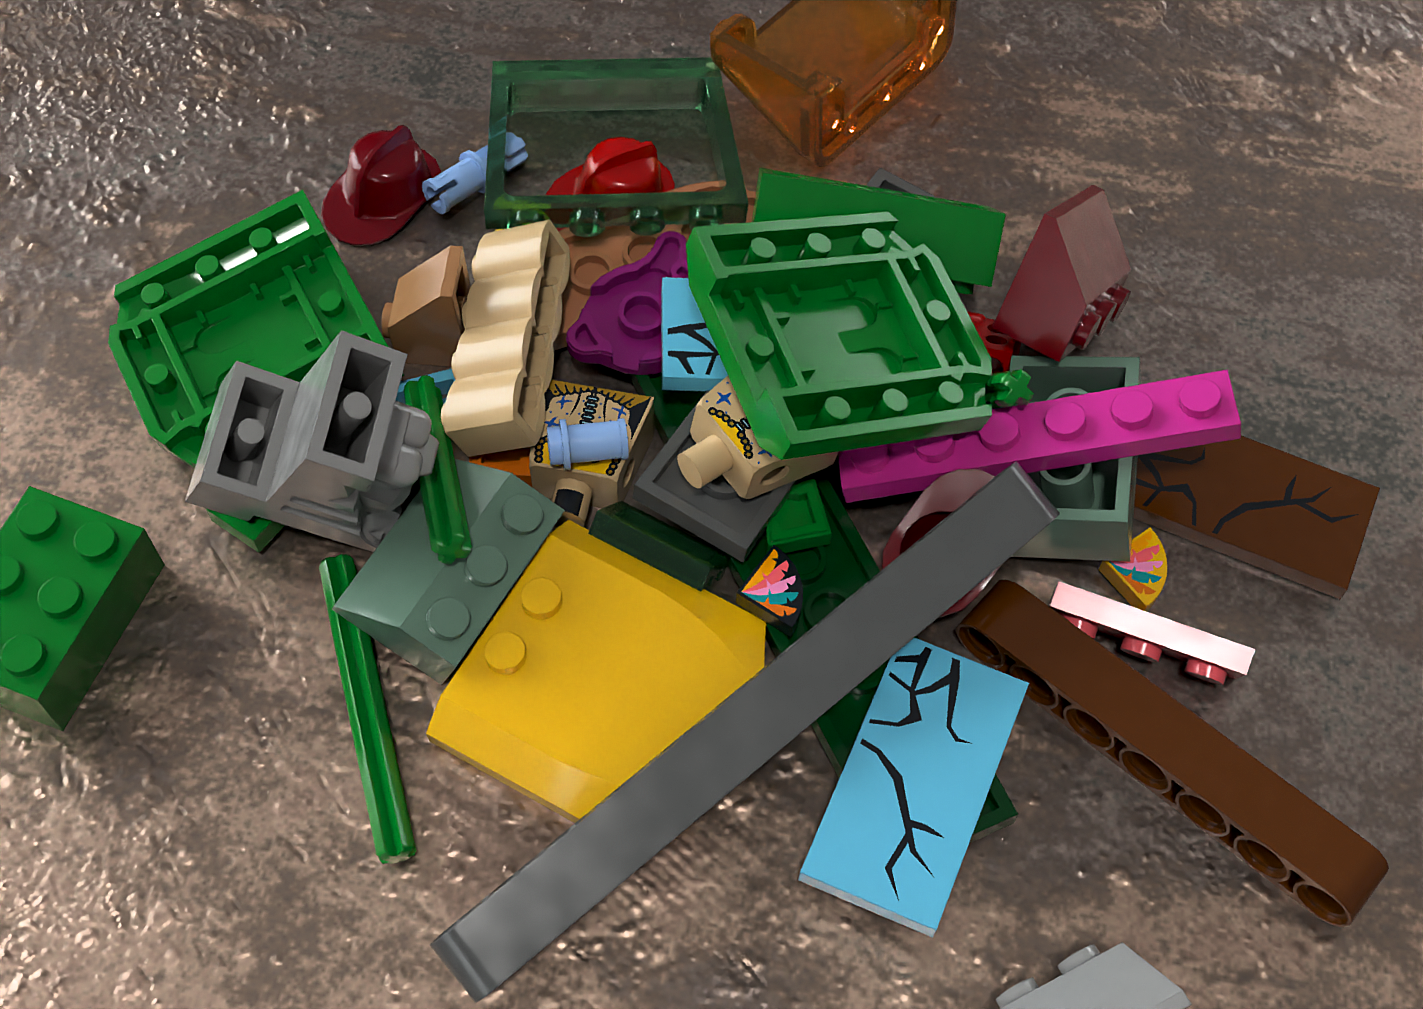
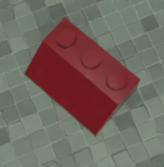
M1091 185L1044 213L992 328L1058 362L1076 347L1084 350L1094 334L1100 336L1109 321L1114 323L1124 309L1131 294L1130 290L1123 287L1131 267L1103 189Z

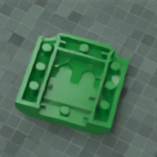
M303 190L115 285L114 298L119 303L117 324L110 325L108 345L149 435L160 447L194 469L220 384L236 361L301 382L341 330L389 347Z
M889 212L698 226L693 228L686 242L688 279L691 292L759 447L781 460L979 431L992 416V404L985 405V384L992 376V360L940 258L925 244L912 248L895 233L893 229L898 220Z

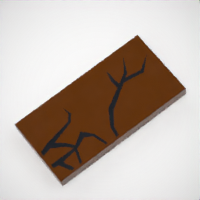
M1241 435V439L1138 455L1133 519L1340 600L1348 590L1380 488Z

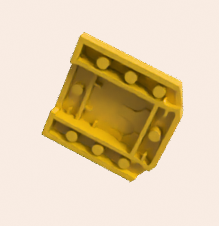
M568 519L546 537L440 695L426 735L432 744L576 823L764 668L766 622L756 615Z

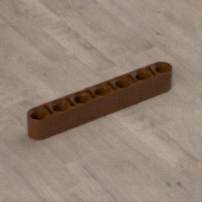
M1006 579L999 580L956 627V634L960 642L976 659L987 667L1028 682L1029 685L1025 693L1026 697L1322 921L1343 928L1350 926L1387 874L1389 869L1387 860L1370 842L1017 583Z

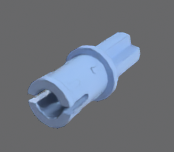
M508 132L476 152L467 150L461 153L458 163L422 183V191L426 200L428 201L442 191L447 190L439 196V200L431 205L436 212L444 214L451 207L477 191L483 194L490 191L493 181L526 161L528 154L525 149V142L521 137Z

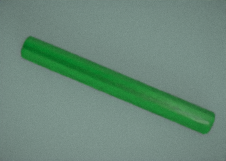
M340 554L336 557H327L321 561L319 571L375 851L382 864H395L412 858L415 855L416 846L372 639L370 635L332 610L335 603L358 574L357 568L350 555Z

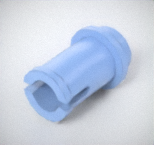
M624 418L616 421L567 425L566 419H559V426L546 428L550 466L563 464L565 471L571 470V463L619 458L625 460L629 458L628 437Z

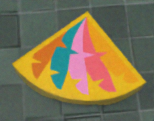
M1149 527L1132 539L1130 562L1102 561L1098 570L1132 607L1147 612L1157 600L1166 581V553L1160 539L1152 528Z

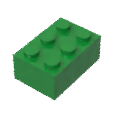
M29 486L0 529V707L64 731L165 566L144 528Z

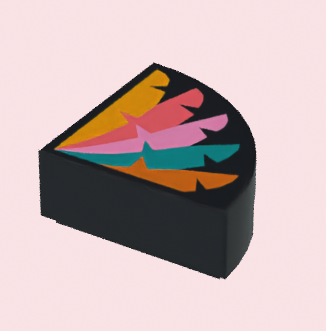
M773 545L736 592V604L791 638L801 616L803 587L800 575L793 562L782 550Z

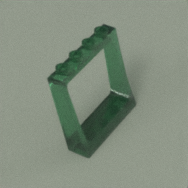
M717 57L493 61L484 200L486 229H508L550 219L556 228L570 227V231L580 237L597 236L605 230L606 226H629L633 233L647 236L661 232L665 225L689 224V228L693 230L694 227L746 223L749 203ZM699 110L704 117L721 189L720 191L511 196L506 193L510 118L513 114L519 112Z

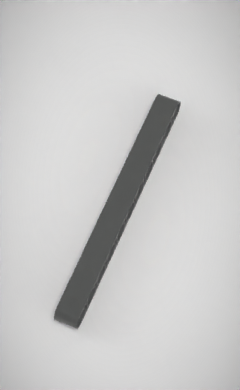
M1017 461L1012 463L453 923L430 944L431 948L475 1003L482 1000L1041 532L1060 514L1020 464Z

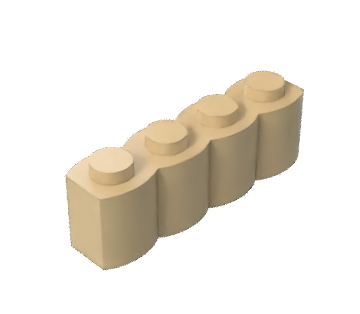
M550 219L484 234L478 244L476 255L472 259V274L475 282L472 284L467 301L462 307V321L465 331L459 339L451 362L455 381L451 385L446 402L441 409V422L446 435L456 443L467 457L535 446L542 435L545 421L544 393L550 385L553 374V342L559 333L562 319L561 293L567 285L570 272L569 246Z

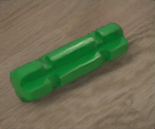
M1022 369L1013 370L1012 372L992 373V376L985 384V405L992 404V409L1000 407L1009 408L1016 404H1028L1034 395L1027 387L1031 376Z

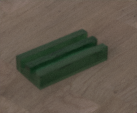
M622 500L597 510L588 534L699 591L704 590L707 585L711 586L714 584L715 580H721L728 566V558L722 551Z

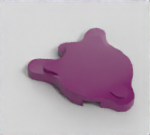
M675 231L662 233L657 237L653 248L644 258L634 263L617 267L602 275L590 287V297L584 308L581 309L578 320L566 333L567 350L573 358L583 363L602 364L628 374L649 375L662 372V277L688 278L687 240L685 236Z

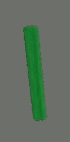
M422 375L418 381H408L404 386L403 392L406 405L423 410L429 415L432 424L430 434L439 441L432 474L420 477L419 483L431 550L437 553L438 561L444 564H452L456 558H467L471 552L472 544L451 439L446 435L441 422V409L443 406L441 390L435 386L434 378Z

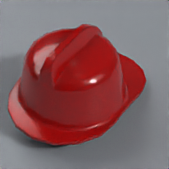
M627 137L607 138L591 150L584 164L569 170L553 182L545 195L544 205L550 211L553 225L560 231L673 190L675 183L670 171L658 160L657 149L652 141L640 142L634 138Z

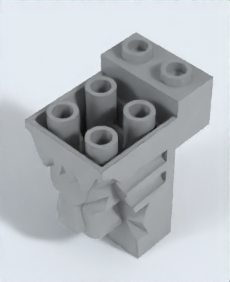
M341 330L301 382L236 361L220 384L185 502L245 521H249L255 515L374 552L397 522L402 510L400 504L410 494L412 485L418 478L432 474L439 447L437 438L430 434L432 424L429 415L423 410L396 400L408 354Z

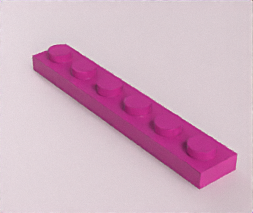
M1228 370L1016 405L1009 408L993 409L992 416L979 431L839 451L842 492L846 503L922 491L939 476L958 469H979L997 476L1017 461L1026 473L1241 439V421Z

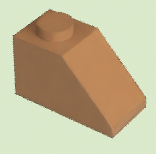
M449 246L400 277L394 301L386 302L382 312L383 337L391 339L393 349L408 354L405 362L407 364L452 367V356L456 352L462 333L465 331L462 321V307L467 301L471 288L462 246Z

